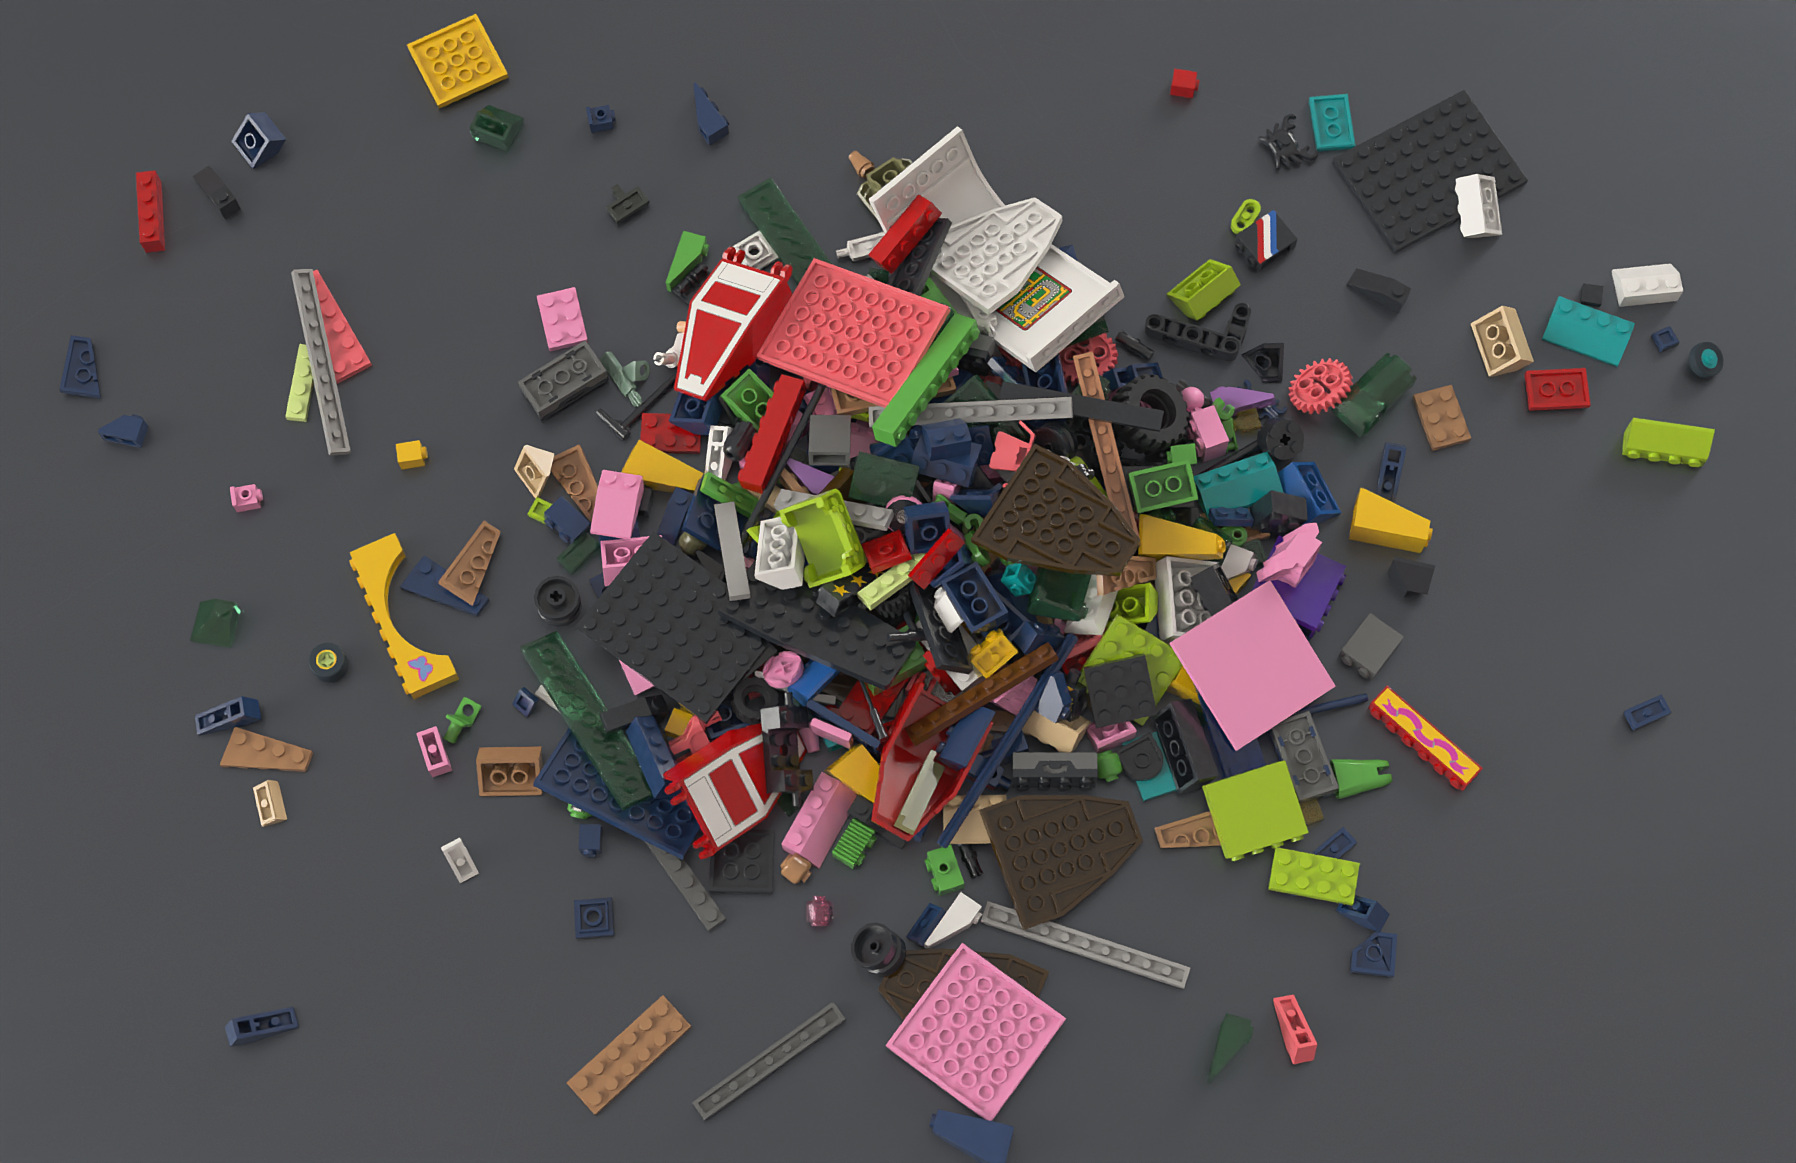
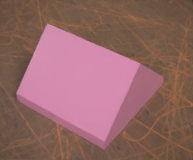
M1130 721L1096 728L1095 722H1093L1087 729L1086 734L1095 753L1098 754L1121 746L1123 742L1135 739L1136 729Z

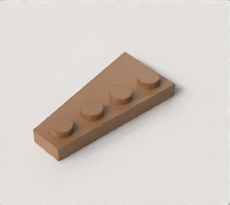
M235 727L220 766L306 772L313 752Z
M1210 811L1154 828L1160 848L1221 846Z

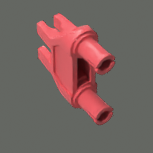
M718 711L707 724L696 716H692L683 735L668 742L673 755L688 748L691 751L677 758L678 764L710 743L705 733V728L718 721H722Z

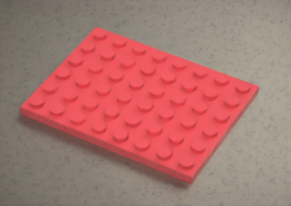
M814 258L756 357L760 361L886 408L928 351L947 318L950 309L946 305Z

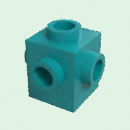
M1014 563L1007 565L1001 582L1017 597L1032 592L1037 576L1027 565Z

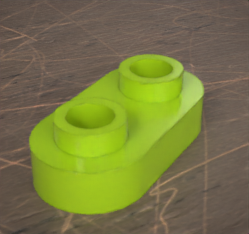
M1247 199L1242 203L1231 222V229L1235 234H1238L1256 221L1261 211L1258 201ZM1251 209L1253 213H1249L1247 210ZM1240 224H1241V225H1243L1244 227H1243V228H1239L1237 225H1240Z

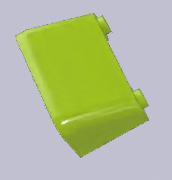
M832 489L779 510L782 523L789 528H795L809 565L805 567L803 577L808 583L809 588L852 575L865 566L866 557L839 490Z

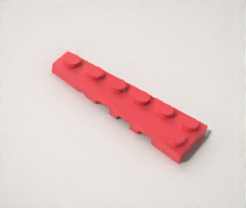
M315 270L313 274L334 375L338 384L372 366L319 271Z

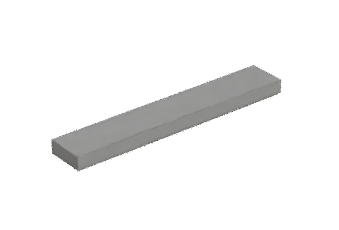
M734 502L715 504L714 508L730 601L751 598Z

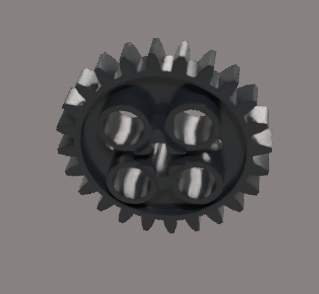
M1075 416L1072 419L1067 418L1065 423L1072 428L1078 442L1083 445L1082 447L1078 446L1075 456L1080 457L1088 468L1092 467L1093 471L1096 472L1097 468H1100L1098 456L1093 452L1096 451L1095 444L1090 441V439H1093L1092 432L1083 428L1085 425L1090 427L1089 420ZM1113 431L1120 457L1122 454L1121 450H1123L1125 444L1118 439L1119 435L1117 432L1114 433Z

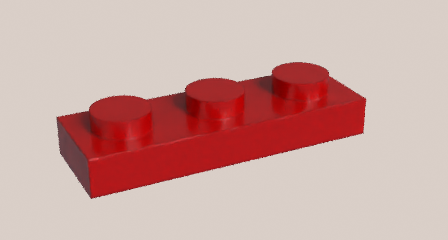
M948 528L911 570L908 576L921 588L925 589L965 542Z
M928 650L924 653L923 657L927 660V663L924 665L946 693L951 691L954 696L959 694L961 690L945 670L936 668L931 652Z

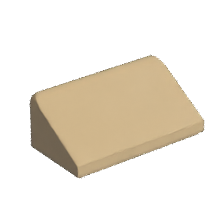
M267 780L253 787L262 827L287 819L278 781Z

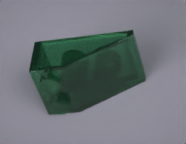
M1228 1013L1225 1014L1206 1083L1211 1084L1242 1049L1244 1044L1249 1043L1254 1027L1250 1026L1251 1020Z

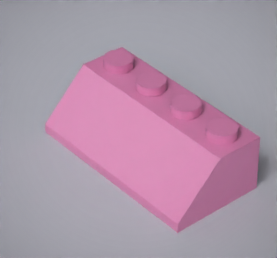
M821 772L814 785V790L808 795L781 844L782 850L792 855L797 853L810 861L812 866L820 869L848 818L847 811L857 797V794L839 780Z

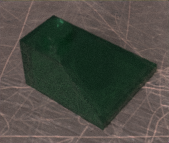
M211 599L200 602L190 641L231 648L241 609L233 601Z

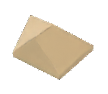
M526 445L521 451L514 470L536 499V497L540 498L550 475L554 453Z

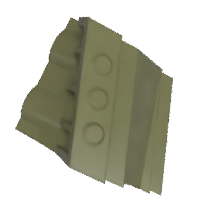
M893 157L866 174L868 180L861 184L857 195L877 220L878 218L869 199L912 164L910 159L901 158L899 160Z

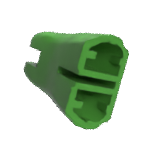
M1331 759L1329 762L1339 787L1335 794L1337 799L1384 787L1393 781L1391 774L1378 775V771L1390 767L1387 760Z

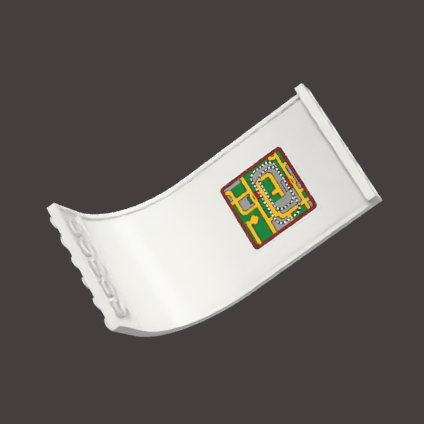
M959 127L952 130L869 199L885 234L918 194L931 201L942 212L939 218H948L952 225L992 209L1005 206L980 171L963 130ZM1051 244L1048 252L1021 290L993 311L997 318V325L993 327L997 333L994 337L996 344L1034 372H1037L1125 297L1120 283L1115 280L1109 283ZM930 273V279L957 313L972 318L960 294ZM986 330L979 331L981 334L988 336Z

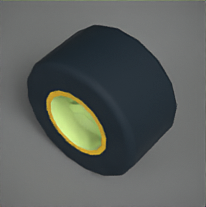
M319 644L312 649L309 655L308 664L310 670L317 679L323 682L339 680L348 669L347 657L336 644Z

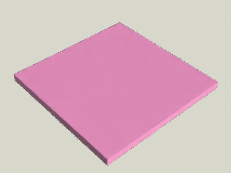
M1270 580L1169 643L1235 751L1335 687L1329 674Z
M961 943L888 1041L886 1047L981 1118L993 1121L1063 1025L1066 1018L968 946Z

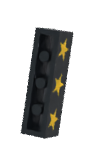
M867 562L864 567L852 575L823 584L818 591L819 595L816 603L835 617L861 603L862 601L858 598L857 593L887 572L888 569L873 574Z

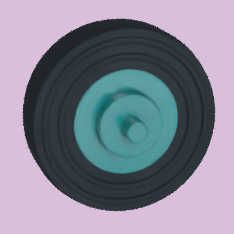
M1701 342L1695 345L1689 354V363L1692 370L1702 378L1713 377L1723 368V354L1719 347L1712 342Z

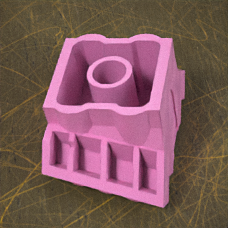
M1317 523L1304 524L1283 536V542L1275 546L1276 550L1270 559L1263 562L1264 568L1256 572L1258 581L1280 580L1296 588L1313 565L1321 548L1322 542L1316 539V536L1319 534Z
M1008 664L1002 665V666H1001L997 671H995L991 676H993L994 674H996L997 672L1001 671L1002 669L1006 668V667L1009 666V665H1008ZM1031 676L991 700L990 703L1017 716L1038 680Z

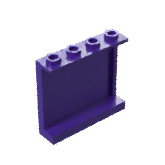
M1278 536L1267 560L1275 552V546L1283 542V537ZM1319 553L1313 565L1296 588L1280 580L1271 581L1296 623L1312 630L1310 638L1313 637L1315 631L1320 632L1324 621L1321 619L1323 616H1328L1332 607L1329 605L1330 600L1335 601L1339 590L1336 587L1337 585L1342 586L1347 576L1343 574L1346 568L1345 565ZM1257 578L1251 591L1267 581L1259 582Z

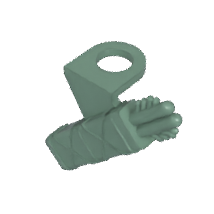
M611 351L605 352L599 361L619 387L625 397H630L633 406L639 407L642 405V398L638 392L634 391L637 388L634 381H642L648 378L650 373L648 362L644 360L633 361L622 367ZM642 365L645 367L643 376L640 374V367Z

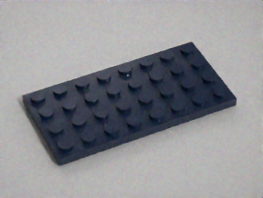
M575 719L533 784L534 787L682 860L701 830L686 800L677 805H672L670 802L672 798L654 799L632 747Z

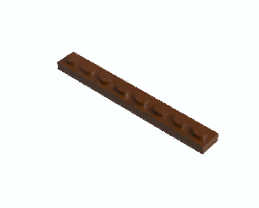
M1047 642L905 728V731L914 746H917L1058 661L1059 658Z

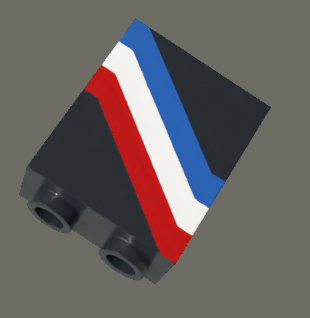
M1273 210L1236 234L1234 243L1237 251L1245 255L1248 264L1259 272L1264 262L1285 248L1289 251L1294 249L1298 238Z

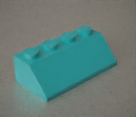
M1559 296L1553 307L1542 340L1618 367L1635 323Z
M1268 452L1194 476L1198 495L1197 501L1208 521L1210 520L1208 516L1210 508H1247L1271 490L1283 493L1276 466Z

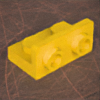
M1000 628L997 631L990 632L983 643L975 645L970 650L969 657L971 663L986 679L1018 653L1017 648L1006 638Z

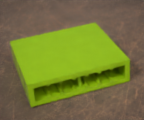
M1285 760L1202 786L1224 856L1227 859L1232 858V861L1245 858V853L1258 854L1264 852L1263 847L1270 845L1272 848L1284 845L1283 841L1291 839L1292 842L1304 839L1303 835L1309 833Z

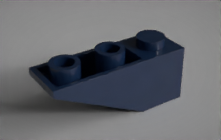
M695 82L693 85L699 132L707 143L711 145L729 134V122L724 115L721 116L719 114V109L715 102H710L707 98L708 94L703 87L700 88Z

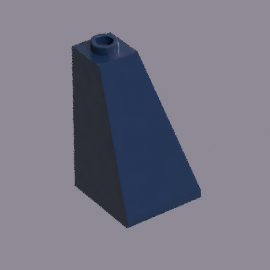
M939 1109L937 1115L932 1114L929 1127H933L932 1133L980 1163H1006L1014 1126Z

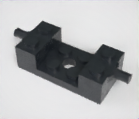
M793 692L784 693L785 705L782 707L760 709L767 793L792 794V806H801L800 793L814 790L812 769L800 770L797 729L809 728L807 707L793 705Z

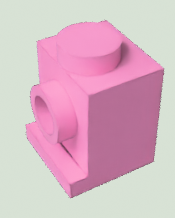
M255 484L236 488L234 486L230 487L232 506L236 512L261 508L260 501L263 500L261 489H258Z

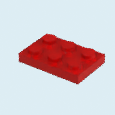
M1586 368L1531 370L1525 372L1529 411L1590 407Z
M642 413L641 441L666 454H700L701 435H696L669 422L671 414Z

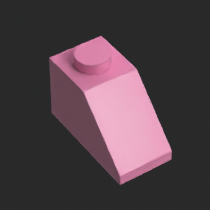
M940 479L935 480L932 502L936 500L937 494H941L952 504L956 505V503L950 500V495L960 490L961 485Z

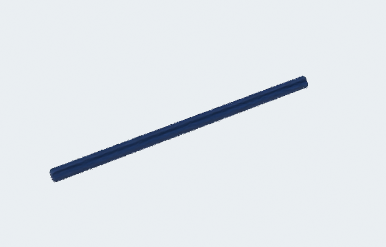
M1069 633L1056 652L1059 660L1046 668L937 840L938 845L947 848L1038 705L1050 676L1059 672L1076 645L1078 638L1075 635Z

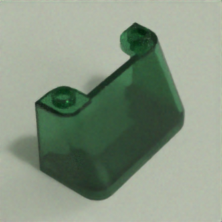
M1038 567L1036 573L1037 580L1034 589L1030 593L1025 612L1035 616L1075 622L1085 619L1089 608L1086 607L1084 600L1092 575L1072 574Z

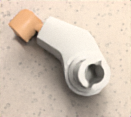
M679 321L677 323V331L679 333L676 336L674 346L666 353L658 352L654 355V360H659L655 361L656 365H666L668 368L678 366L686 321Z

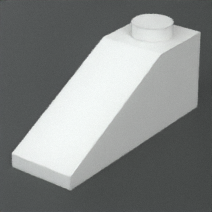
M710 425L704 474L710 472L723 480L726 479L732 461L724 454L723 445L727 436L734 428Z
M960 892L925 942V948L931 949L970 928L973 923L976 925L983 915L980 913L982 906Z

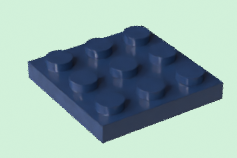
M702 477L697 482L681 530L722 552L714 508L715 504H721V502L700 491L703 481ZM736 511L739 533L741 535L747 524L748 517Z

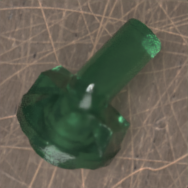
M1164 507L1159 511L1155 509L1151 512L1153 517L1174 523L1176 521L1175 513L1168 507Z

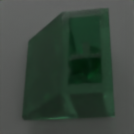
M488 105L477 112L469 128L473 139L508 151L524 118Z

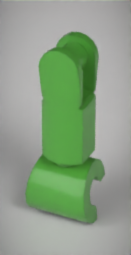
M1220 397L1216 398L1212 405H1214L1228 439L1232 438V441L1228 443L1226 453L1232 449L1236 451L1238 450L1231 417L1234 414L1235 408L1231 404L1225 407V402Z
M936 495L934 502L945 501L949 510L950 520L959 526L962 523V531L965 535L970 531L971 526L975 528V532L983 522V518L980 515L970 514L967 516L966 512L952 504L943 495Z

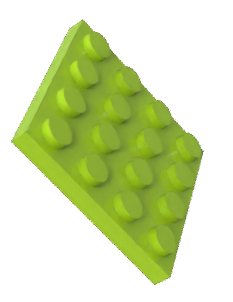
M1117 614L1083 667L1144 653L1155 705H1157L1182 667V663L1169 644ZM1082 667V669L1080 670L1082 674L1078 682H1080L1087 688L1085 674ZM1148 717L1135 719L1133 721L1143 726Z

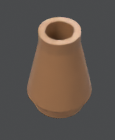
M854 151L849 155V160L852 162L859 177L867 179L866 174L875 169L874 163L862 156L858 151Z

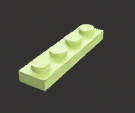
M299 344L285 417L287 420L307 422L314 380L307 347L304 344Z
M926 553L912 554L911 560L892 567L857 593L858 598L870 610L874 609L912 581L908 574Z

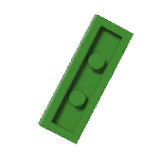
M710 472L704 474L700 488L702 493L721 503L734 502L736 511L750 518L759 499Z

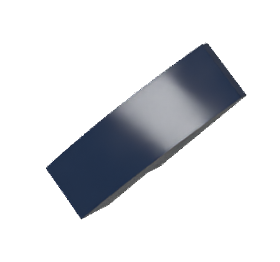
M1158 362L1131 364L1124 368H1113L1102 374L1108 393H1112L1134 378L1144 374L1149 376L1151 374L1158 375L1159 378L1163 377Z

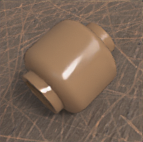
M790 853L780 865L782 868L781 874L793 884H798L800 881L805 882L812 874L809 871L811 862L797 853L793 855Z

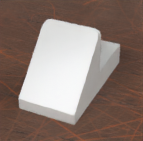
M460 838L441 847L460 883L479 874Z

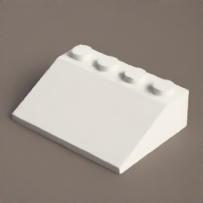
M1169 556L1156 562L1157 578L1155 579V587L1158 592L1160 640L1170 643L1211 617L1209 611H1205L1201 605L1200 600L1202 598L1199 592L1195 593L1190 577L1219 562Z

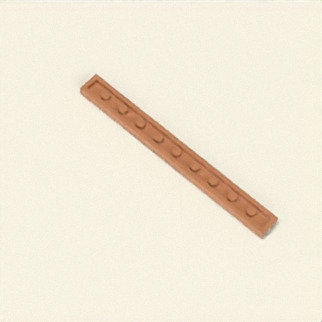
M1093 351L1073 356L1082 396L1105 400ZM1088 419L1108 499L1115 505L1139 537L1111 423Z

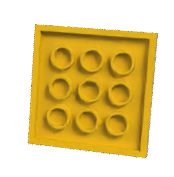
M477 14L407 44L439 109L509 77Z

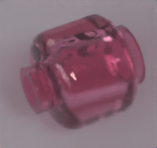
M813 896V901L806 903V921L811 923V926H828V923L833 920V903L825 900V896Z

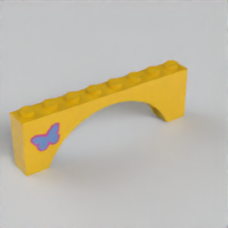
M393 533L350 552L352 557L349 560L353 571H358L360 577H357V581L361 589L365 588L367 592L364 597L368 606L372 605L375 610L372 612V616L376 624H381L382 629L379 632L383 641H388L390 645L387 651L391 659H396L397 665L394 667L398 676H403L405 680L402 686L406 694H411L413 699H416L459 680L448 655L431 654L412 646L400 636L392 624L388 610L389 587L396 569L406 557L396 534Z

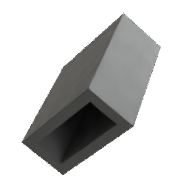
M810 415L809 465L850 466L851 415Z
M1370 613L1343 647L1339 657H1341L1342 662L1346 665H1352L1356 668L1361 676L1373 680L1401 644L1404 637Z

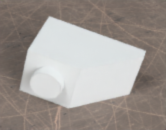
M1231 544L1221 567L1227 579L1231 580L1246 573L1250 574L1251 571L1255 570L1258 560L1254 552Z
M940 587L934 595L936 598L934 608L947 630L952 633L964 620L945 589Z

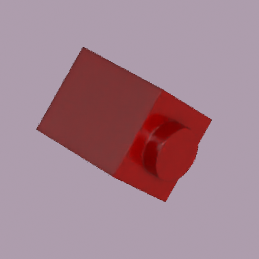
M1174 69L1170 95L1193 98L1194 91H1198L1200 80L1196 79L1197 72Z

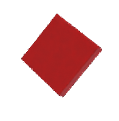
M900 530L861 544L873 574L912 559Z

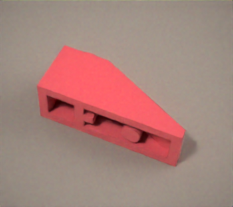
M1294 994L1274 998L1273 1003L1285 1047L1293 1064L1313 1061L1317 1042Z

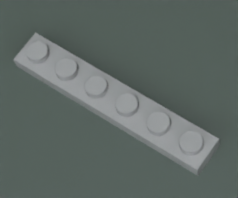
M781 489L774 507L776 510H781L816 495ZM844 501L853 525L887 531L894 516L892 509Z

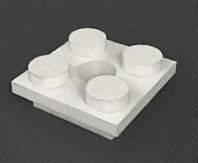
M760 230L732 246L736 249V253L738 250H744L746 253L741 264L759 270L779 259ZM752 249L759 250V253L757 255H751L749 254V251Z

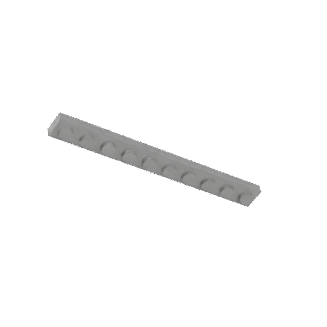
M294 269L291 274L329 456L346 455L350 453V446L313 269Z
M1072 397L928 404L914 425H926L961 418L966 423L1073 418ZM881 406L869 407V427H872L885 408Z
M987 901L981 923L1184 989L1190 967L1050 921L1023 930L1016 910Z

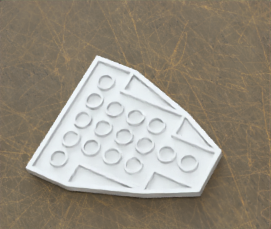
M1034 197L992 209L954 224L948 231L930 273L989 315L1021 290L1048 252L1062 223V215Z

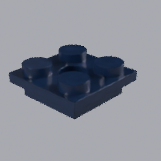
M612 897L574 900L576 939L614 936ZM590 913H598L599 919L596 922H589L588 916Z

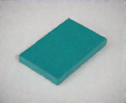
M1348 94L1309 97L1316 150L1331 151L1354 148L1356 145Z
M1153 732L1151 735L1162 751L1163 766L1160 773L1152 780L1136 781L1143 802L1177 791L1157 732ZM1138 738L1123 742L1122 747L1133 742Z

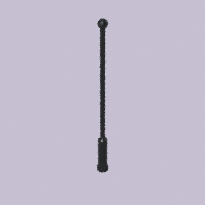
M859 680L871 709L869 713L879 735V741L885 742L890 737L886 733L878 710L873 706L865 683Z

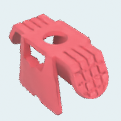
M1022 421L1019 424L1031 434L1029 444L999 431L995 441L996 449L992 453L989 467L993 470L1017 471L1033 447L1036 435Z

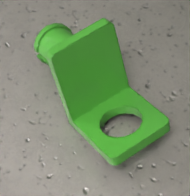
M463 697L456 713L447 714L446 716L451 721V724L443 738L451 743H456L462 728L472 727L482 706L467 697ZM467 704L472 705L474 708L471 716H466L463 713V708Z

